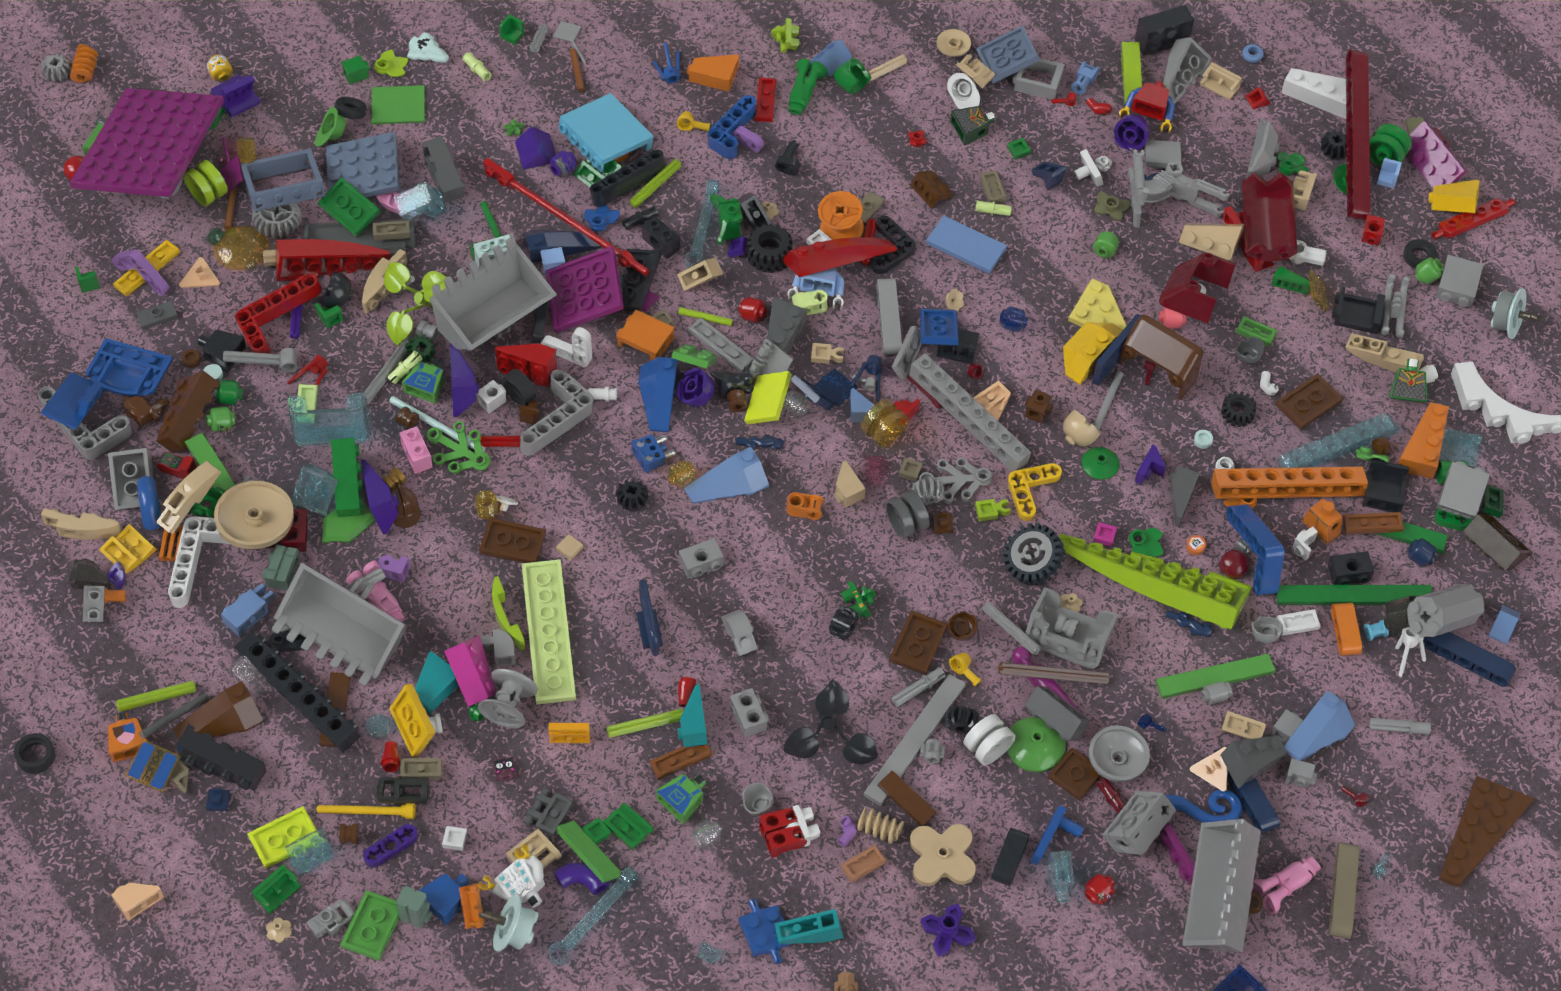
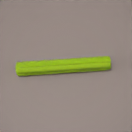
M678 159L671 161L630 199V205L637 208L681 168L682 163Z
M188 681L117 700L116 706L118 711H124L196 692V685L194 681Z
M681 708L607 726V733L612 738L678 722L684 710Z

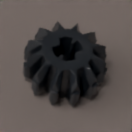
M1333 130L1332 133L1327 131L1321 140V151H1324V156L1330 155V159L1335 157L1337 160L1340 157L1344 158L1346 156V134H1342V131L1336 132Z
M634 478L632 482L625 480L624 484L619 483L618 490L616 491L618 505H622L623 510L629 507L630 512L633 508L639 511L640 506L645 507L648 500L646 485H643L641 481L636 483Z
M839 607L830 621L829 633L837 639L847 640L852 635V632L855 631L859 619L858 612L850 607Z
M955 705L948 709L945 717V726L950 731H955V733L968 734L979 722V713L975 709H970L969 706Z

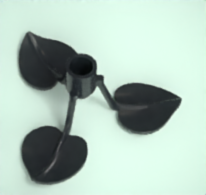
M831 680L816 697L815 706L820 712V722L817 724L818 727L815 734H813L812 729L809 727L798 728L790 734L783 747L784 752L798 758L812 757L819 749V742L816 737H818L821 728L823 727L826 730L836 728L843 741L847 744L842 751L847 761L853 764H866L878 756L875 741L870 735L858 733L853 735L850 741H848L839 728L835 715H843L847 712L849 698L843 687L835 680Z

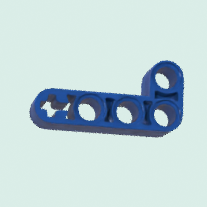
M751 95L743 96L708 131V146L711 150L727 159H733L737 156L738 141L733 136V132L739 126L744 127L756 114L755 97Z

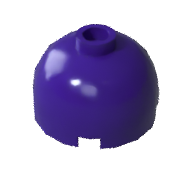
M1138 115L1124 116L1117 122L1113 130L1115 142L1121 148L1129 151V148L1140 150L1146 144L1150 132L1147 122Z
M698 368L687 371L684 374L686 377L678 383L677 397L683 403L692 407H700L707 404L711 400L715 389L712 378Z

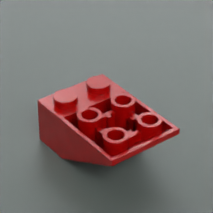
M539 343L499 346L495 348L497 370L501 373L508 374L513 369H518L536 385L549 387L551 374L554 370H557L556 349Z

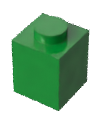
M361 55L341 62L343 74L349 85L369 78V64L363 60Z

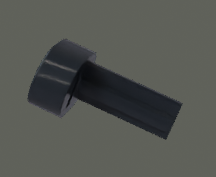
M796 140L790 141L783 155L778 157L775 163L777 171L791 176L798 174L801 163L793 158L799 147V143H796Z

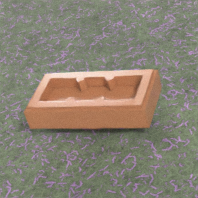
M873 845L842 863L840 868L849 881L854 883L886 864L887 860L877 846Z

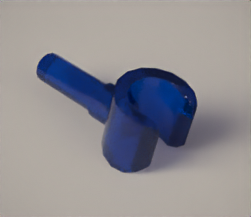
M1144 714L1137 722L1143 729H1146L1148 725L1164 733L1167 729L1152 721V717L1148 714Z

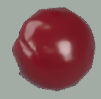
M1240 550L1227 551L1219 561L1220 572L1231 579L1242 578L1248 573L1250 568L1248 556Z

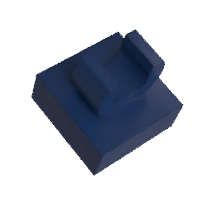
M222 788L209 789L206 804L207 811H228L230 790Z

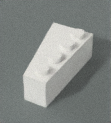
M1291 68L1285 78L1281 93L1346 119V79Z

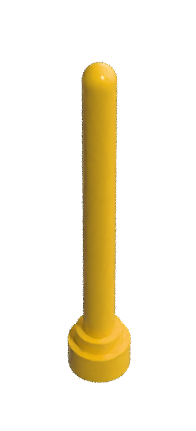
M406 803L401 807L319 805L316 810L318 813L401 815L405 819H415L416 806L415 803Z

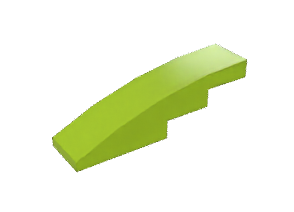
M1139 42L1121 43L1124 105L1130 92L1142 87Z

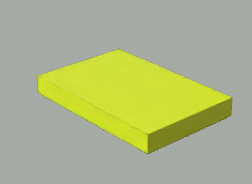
M789 371L757 376L744 419L746 424L779 420L792 376Z
M304 806L247 833L265 869L322 841Z

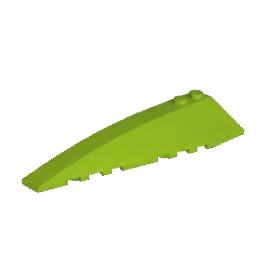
M1064 534L1058 536L1064 544L1063 548L1066 553L1099 573L1151 599L1199 617L1203 621L1218 624L1219 627L1224 629L1233 628L1253 587L1215 572L1209 571L1207 576L1200 574L1199 568L1192 567L1191 570L1182 568L1179 563L1165 564L1163 559L1132 551L1129 555L1121 553L1122 549L1114 547L1113 550L1104 548L1103 544L1100 543L1086 544L1084 539Z

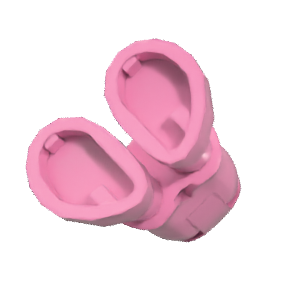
M377 561L369 562L363 568V574L359 570L354 571L347 577L346 582L350 585L357 581L359 577L362 578L380 568ZM382 581L373 584L374 588L367 597V600L402 622L405 619L401 613L402 609L399 607L396 598L387 589L386 584Z
M1312 856L1307 859L1302 858L1300 861L1290 864L1267 879L1254 880L1252 893L1258 894L1261 898L1264 896L1263 905L1271 915H1274L1280 910L1281 900L1286 896H1290L1293 891L1306 885L1316 876V872L1321 870V866ZM1273 887H1277V890L1268 893Z

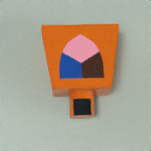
M126 712L116 714L117 722L108 725V749L113 763L136 757L144 742L148 743L146 738L143 739L139 734L142 729L137 718L129 719Z

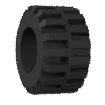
M769 223V225L762 224L761 227L757 226L755 231L752 230L750 232V236L747 238V259L752 267L756 266L758 271L762 269L765 273L767 271L774 273V270L779 272L782 270V267H787L783 263V258L793 247V240L787 229L780 228V225L773 226V224ZM773 246L776 247V249L766 250L763 247Z

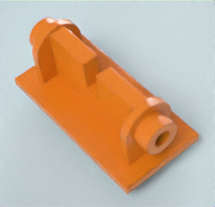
M478 883L460 887L459 892L465 928L484 927L485 920L478 917V914L483 912Z

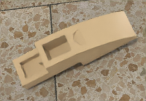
M400 249L389 261L382 258L372 270L365 284L362 296L365 314L370 310H374L378 302L390 292L384 284L387 266L393 262L407 265L406 252Z
M1351 333L1346 345V350L1353 355L1392 372H1396L1399 368L1406 369L1407 359L1419 360L1417 370L1419 371L1424 359L1423 354L1387 346V341Z
M208 461L198 466L169 495L163 503L166 508L156 522L166 531L173 534L195 502L200 504L221 471Z
M44 508L41 513L45 525L56 527L58 535L67 538L97 540L110 538L112 535L116 537L122 532L119 522L111 518H102L94 513L88 514L83 512L80 518L72 514H63L55 509L49 510Z

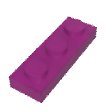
M1169 822L1160 831L1159 839L1164 846H1167L1171 861L1173 863L1176 862L1179 867L1181 878L1186 880L1188 885H1192L1195 866Z

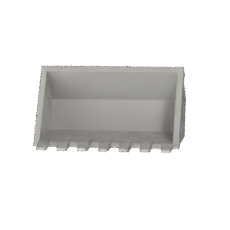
M512 238L506 240V251L502 252L499 245L493 248L495 258L490 260L489 254H483L481 256L483 265L479 268L476 261L470 262L469 268L471 273L468 275L465 274L462 268L457 270L458 281L453 283L450 276L444 279L446 286L444 290L441 291L438 284L432 286L433 297L430 298L433 306L438 331L456 349H467L469 351L493 336L496 339L501 338L502 330L506 334L511 331V324L557 295L518 244H514Z
M301 562L274 616V619L277 621L272 627V631L278 634L284 625L289 627L291 631L286 638L288 641L293 642L299 634L304 636L306 639L301 645L303 650L308 651L313 643L319 645L320 648L315 655L316 658L322 660L329 651L335 655L330 662L331 667L337 668L341 661L344 660L349 664L344 674L351 677L356 669L362 671L364 674L360 678L359 683L366 686L371 677L375 680L377 679L383 667L398 647L408 625L366 601L374 588V585L371 583L366 587L361 596L356 593L363 584L364 579L361 577L348 590Z
M1244 819L1201 823L1183 946L1221 952L1243 953L1261 830L1247 823Z

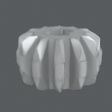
M51 53L50 57L45 56V60L41 61V71L45 78L53 82L58 79L62 81V78L68 79L72 65L66 55L61 56L60 53L53 55Z
M924 478V480H917V482L913 483L912 490L919 495L924 505H932V503H938L943 500L944 486L943 482L938 479Z

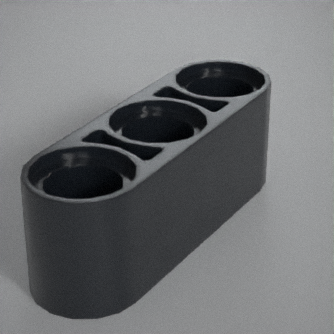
M1010 827L995 864L991 880L1009 887L1011 886L1030 834Z

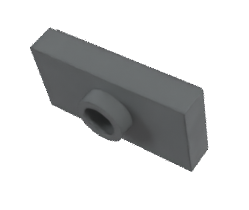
M172 301L136 312L142 330L178 318Z

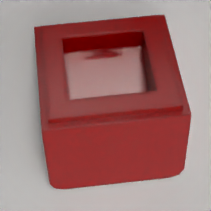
M1260 86L1245 96L1252 109L1271 104Z

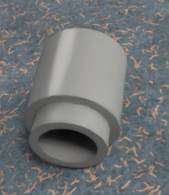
M1220 681L1204 686L1203 691H1201V697L1203 702L1213 705L1227 701L1228 698L1232 697V689L1228 682Z

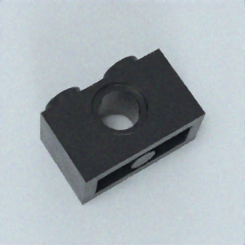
M656 216L642 225V239L655 250H660L662 256L666 259H669L680 250V236Z
M1368 551L1331 556L1327 565L1333 585H1348L1355 582L1366 583L1371 581L1374 573Z

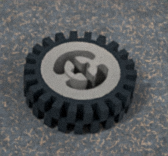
M1029 523L1027 528L1022 525L1019 527V532L1015 529L1013 531L1014 536H1008L1009 543L1004 544L1006 550H1003L1002 553L1005 557L1003 562L1006 564L1007 570L1019 582H1023L1026 585L1031 583L1032 586H1037V582L1042 585L1045 584V579L1051 581L1052 578L1050 576L1053 574L1057 576L1059 573L1056 570H1061L1063 567L1061 562H1065L1063 542L1051 528L1049 529L1044 524L1041 526L1040 523H1035V526H1033L1032 523ZM1030 545H1031L1032 548L1035 550L1034 554H1033V551L1031 550V548L1029 547ZM1034 555L1035 558L1039 561V563H1036V561L1033 559Z

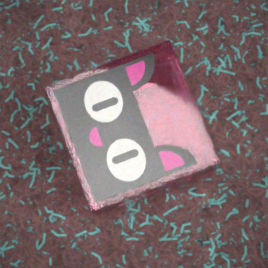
M513 757L493 760L496 781L517 778Z

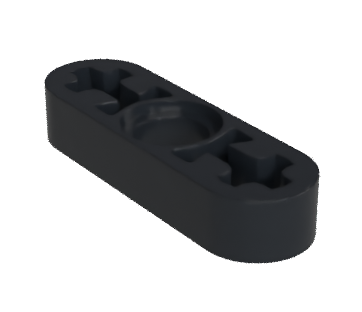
M549 300L537 309L531 344H540L542 341Z

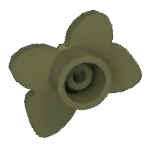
M1099 192L1097 195L1098 205L1095 207L1094 212L1097 215L1110 214L1112 219L1120 221L1122 220L1123 213L1130 208L1131 203L1128 200H1118L1115 196H1108L1104 192Z

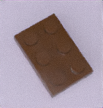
M1316 374L1277 400L1275 405L1302 430L1342 403L1343 398L1319 374Z
M490 518L479 548V554L521 563L537 562L546 536V529Z
M911 610L889 657V662L926 675L948 624Z

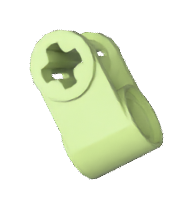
M823 290L799 292L792 296L793 305L806 309V316L823 313L828 308L826 302L827 293Z

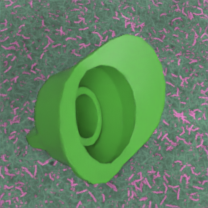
M335 107L330 108L324 117L315 138V145L317 147L325 144L328 139L336 140L340 138L344 132L347 120L338 115Z

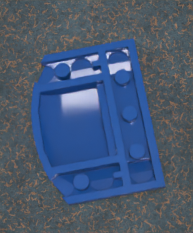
M105 338L85 374L87 377H90L93 383L96 380L103 383L102 389L130 397L154 394L173 361V357Z

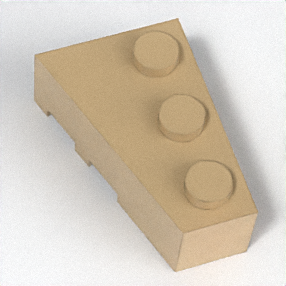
M1187 223L1183 228L1179 243L1231 260L1245 224Z

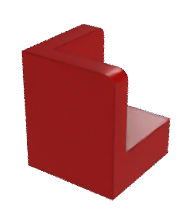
M917 398L913 403L906 399H903L901 402L896 400L892 404L891 415L907 424L918 412L920 400Z

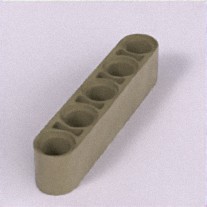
M1342 842L1337 844L1329 922L1330 936L1350 939L1352 935L1360 852L1359 845Z

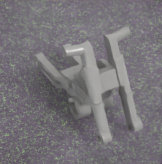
M1134 149L1132 155L1134 170H1132V167H1129L1127 175L1130 177L1129 189L1131 191L1133 226L1135 228L1140 227L1141 205H1144V202H1164L1169 196L1176 197L1177 200H1187L1190 205L1211 213L1217 218L1223 217L1224 210L1219 211L1220 206L1199 198L1197 195L1199 190L1220 200L1226 201L1230 196L1229 193L1225 194L1226 189L1201 179L1194 180L1182 174L1183 167L1177 162H1169L1165 171L1162 170L1152 180L1146 181L1144 180L1145 169L1143 166L1145 152L1141 150L1140 153H1137V150Z

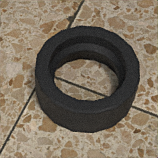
M513 369L502 378V384L506 392L516 403L525 406L536 397L534 385L520 370Z
M32 733L22 737L16 743L14 757L21 770L26 773L37 774L46 771L53 764L55 749L50 739L44 734ZM32 745H44L47 749L46 755L37 762L30 763L23 759V752Z

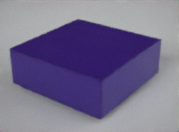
M743 236L731 240L727 254L730 258L745 254L747 237Z

